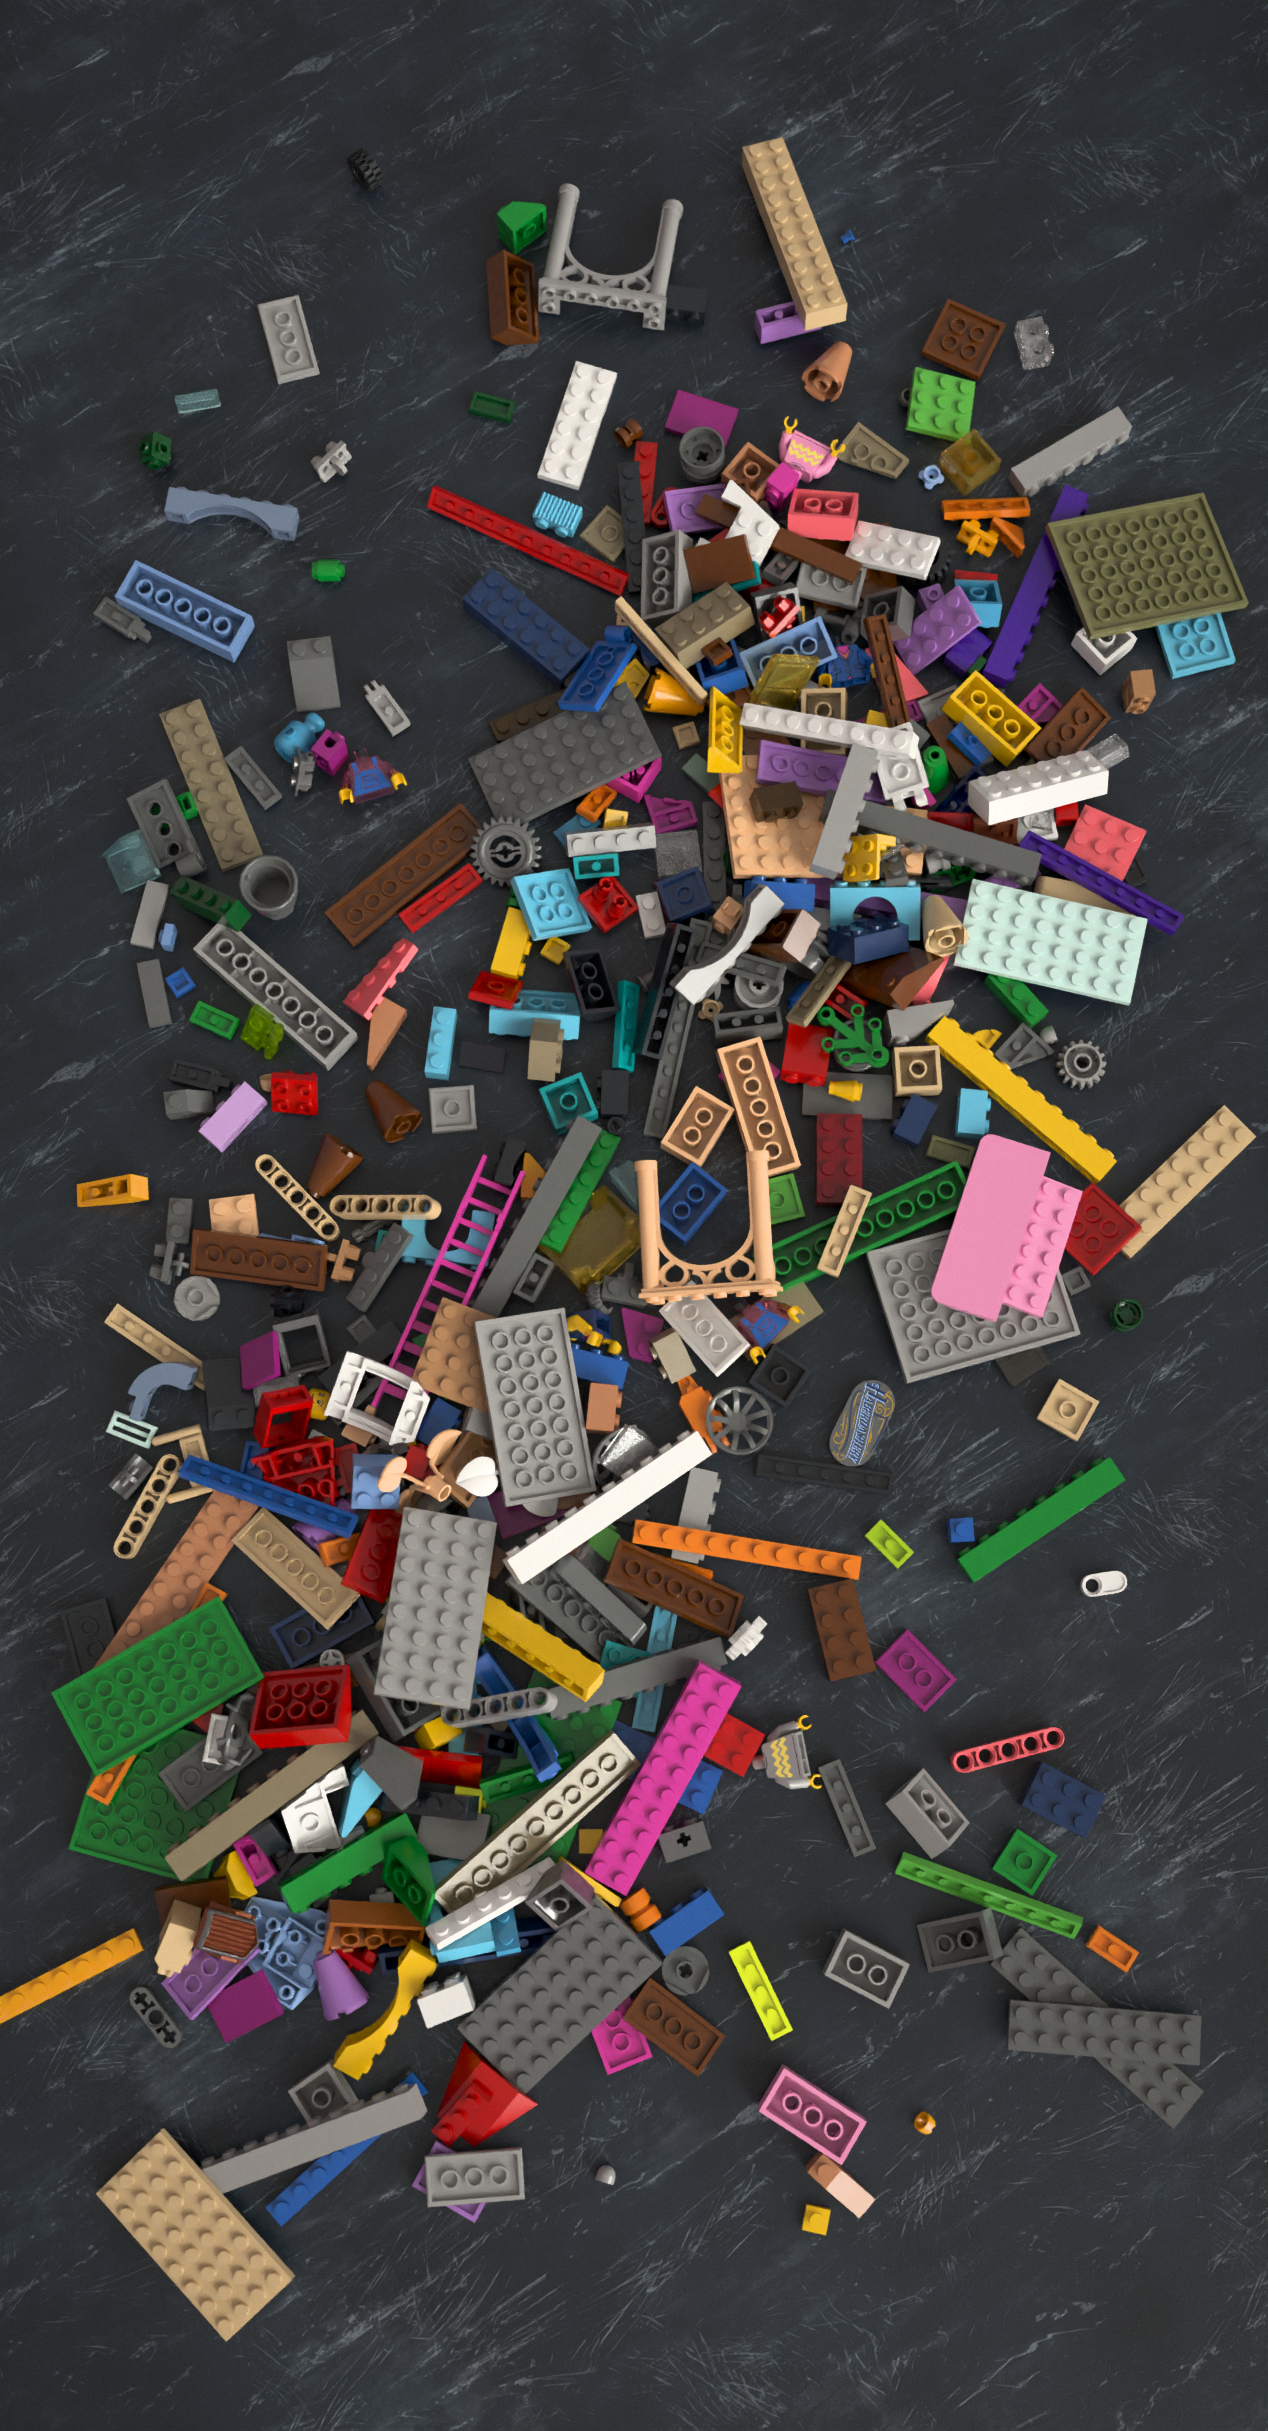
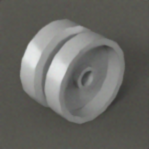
M736 976L733 989L734 1000L742 1011L776 1007L782 996L783 980L780 988Z

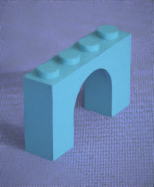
M843 880L835 881V884H830V927L836 926L838 922H853V913L857 905L866 898L876 896L890 901L897 911V919L909 925V940H920V883H916V880H908V884L886 887L884 880H881L880 884H871V881H859L857 884H848L847 881Z
M409 1203L404 1206V1212L409 1208ZM428 1204L425 1206V1212L429 1210ZM473 1210L471 1222L494 1231L496 1214ZM402 1220V1227L414 1235L400 1257L402 1262L415 1264L417 1260L424 1261L427 1266L434 1265L440 1250L432 1247L426 1239L427 1220ZM470 1228L465 1244L485 1252L491 1237ZM460 1248L447 1252L444 1257L445 1260L456 1265L470 1267V1271L476 1272L482 1259ZM491 1254L484 1268L486 1270H489Z
M446 1859L429 1863L434 1886L463 1861ZM435 1898L427 1927L443 1918V1906ZM486 1922L440 1950L430 1940L432 1955H436L439 1963L496 1951L491 1922Z

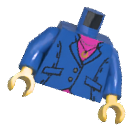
M842 636L832 638L831 642L838 657L818 666L816 672L819 680L818 688H822V685H827V688H845L867 683L870 672L872 678H876L872 658L864 650L859 649L857 644L845 645L841 641Z

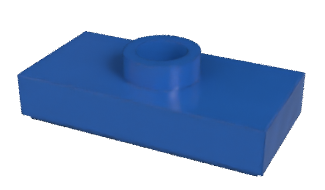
M962 722L947 735L954 745L976 767L982 764L991 754Z

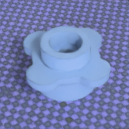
M935 465L926 467L918 475L919 479H922L925 483L926 489H932L934 485L941 484L944 480L943 475H941L940 470Z

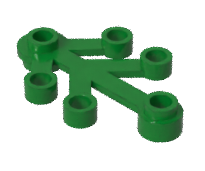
M855 1004L851 1008L855 1032L835 1017V1012L832 1008L824 1006L818 1010L817 1020L822 1026L831 1025L847 1038L842 1040H833L830 1037L824 1038L821 1043L823 1051L829 1053L838 1049L860 1048L865 1052L859 1054H851L849 1051L841 1052L839 1054V1062L843 1066H849L852 1063L868 1062L871 1066L879 1068L887 1064L889 1052L885 1047L881 1046L880 1030L882 1022L879 1018H871L868 1022V1028L872 1032L871 1045L864 1038V1007L862 1005ZM860 1009L862 1012L861 1014L856 1015L854 1014V1010ZM829 1012L830 1016L824 1018L822 1017V1013ZM877 1022L879 1026L872 1028L871 1024ZM831 1042L833 1045L830 1048H826L824 1044ZM877 1052L882 1054V1057L879 1059L873 1056ZM845 1055L850 1057L847 1062L842 1061V1057Z

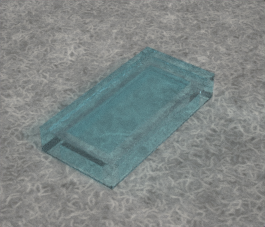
M217 389L174 396L180 414L221 406Z

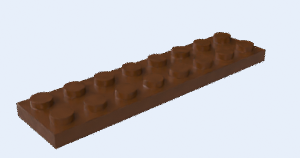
M461 803L458 804L324 912L326 917L354 948L474 850L470 848V844L477 843L472 839V836H480L477 828H484Z

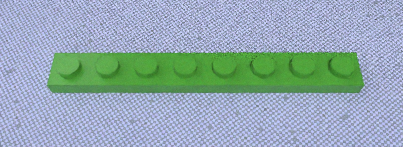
M906 1852L902 1853L895 1869V1874L987 1908L991 1907L995 1911L1072 1939L1075 1938L1082 1926L1083 1917Z

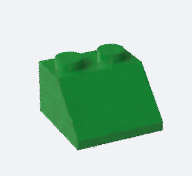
M513 201L498 211V238L514 255L547 231L546 206L544 204Z

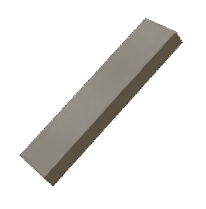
M831 955L786 1016L787 1021L806 1028L853 963Z

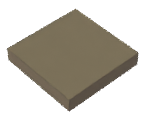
M606 505L579 535V539L612 565L625 551L622 516Z

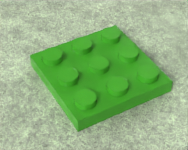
M915 367L912 373L905 429L966 444L969 439L976 382Z

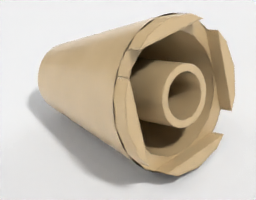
M931 895L924 899L921 909L923 942L926 951L941 957L955 954L958 945L963 944L965 946L967 943L968 933L966 928L942 897Z

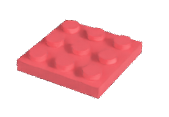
M1085 804L1064 849L1123 881L1146 834V830Z

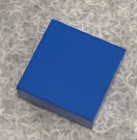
M184 967L165 978L177 999L196 987Z

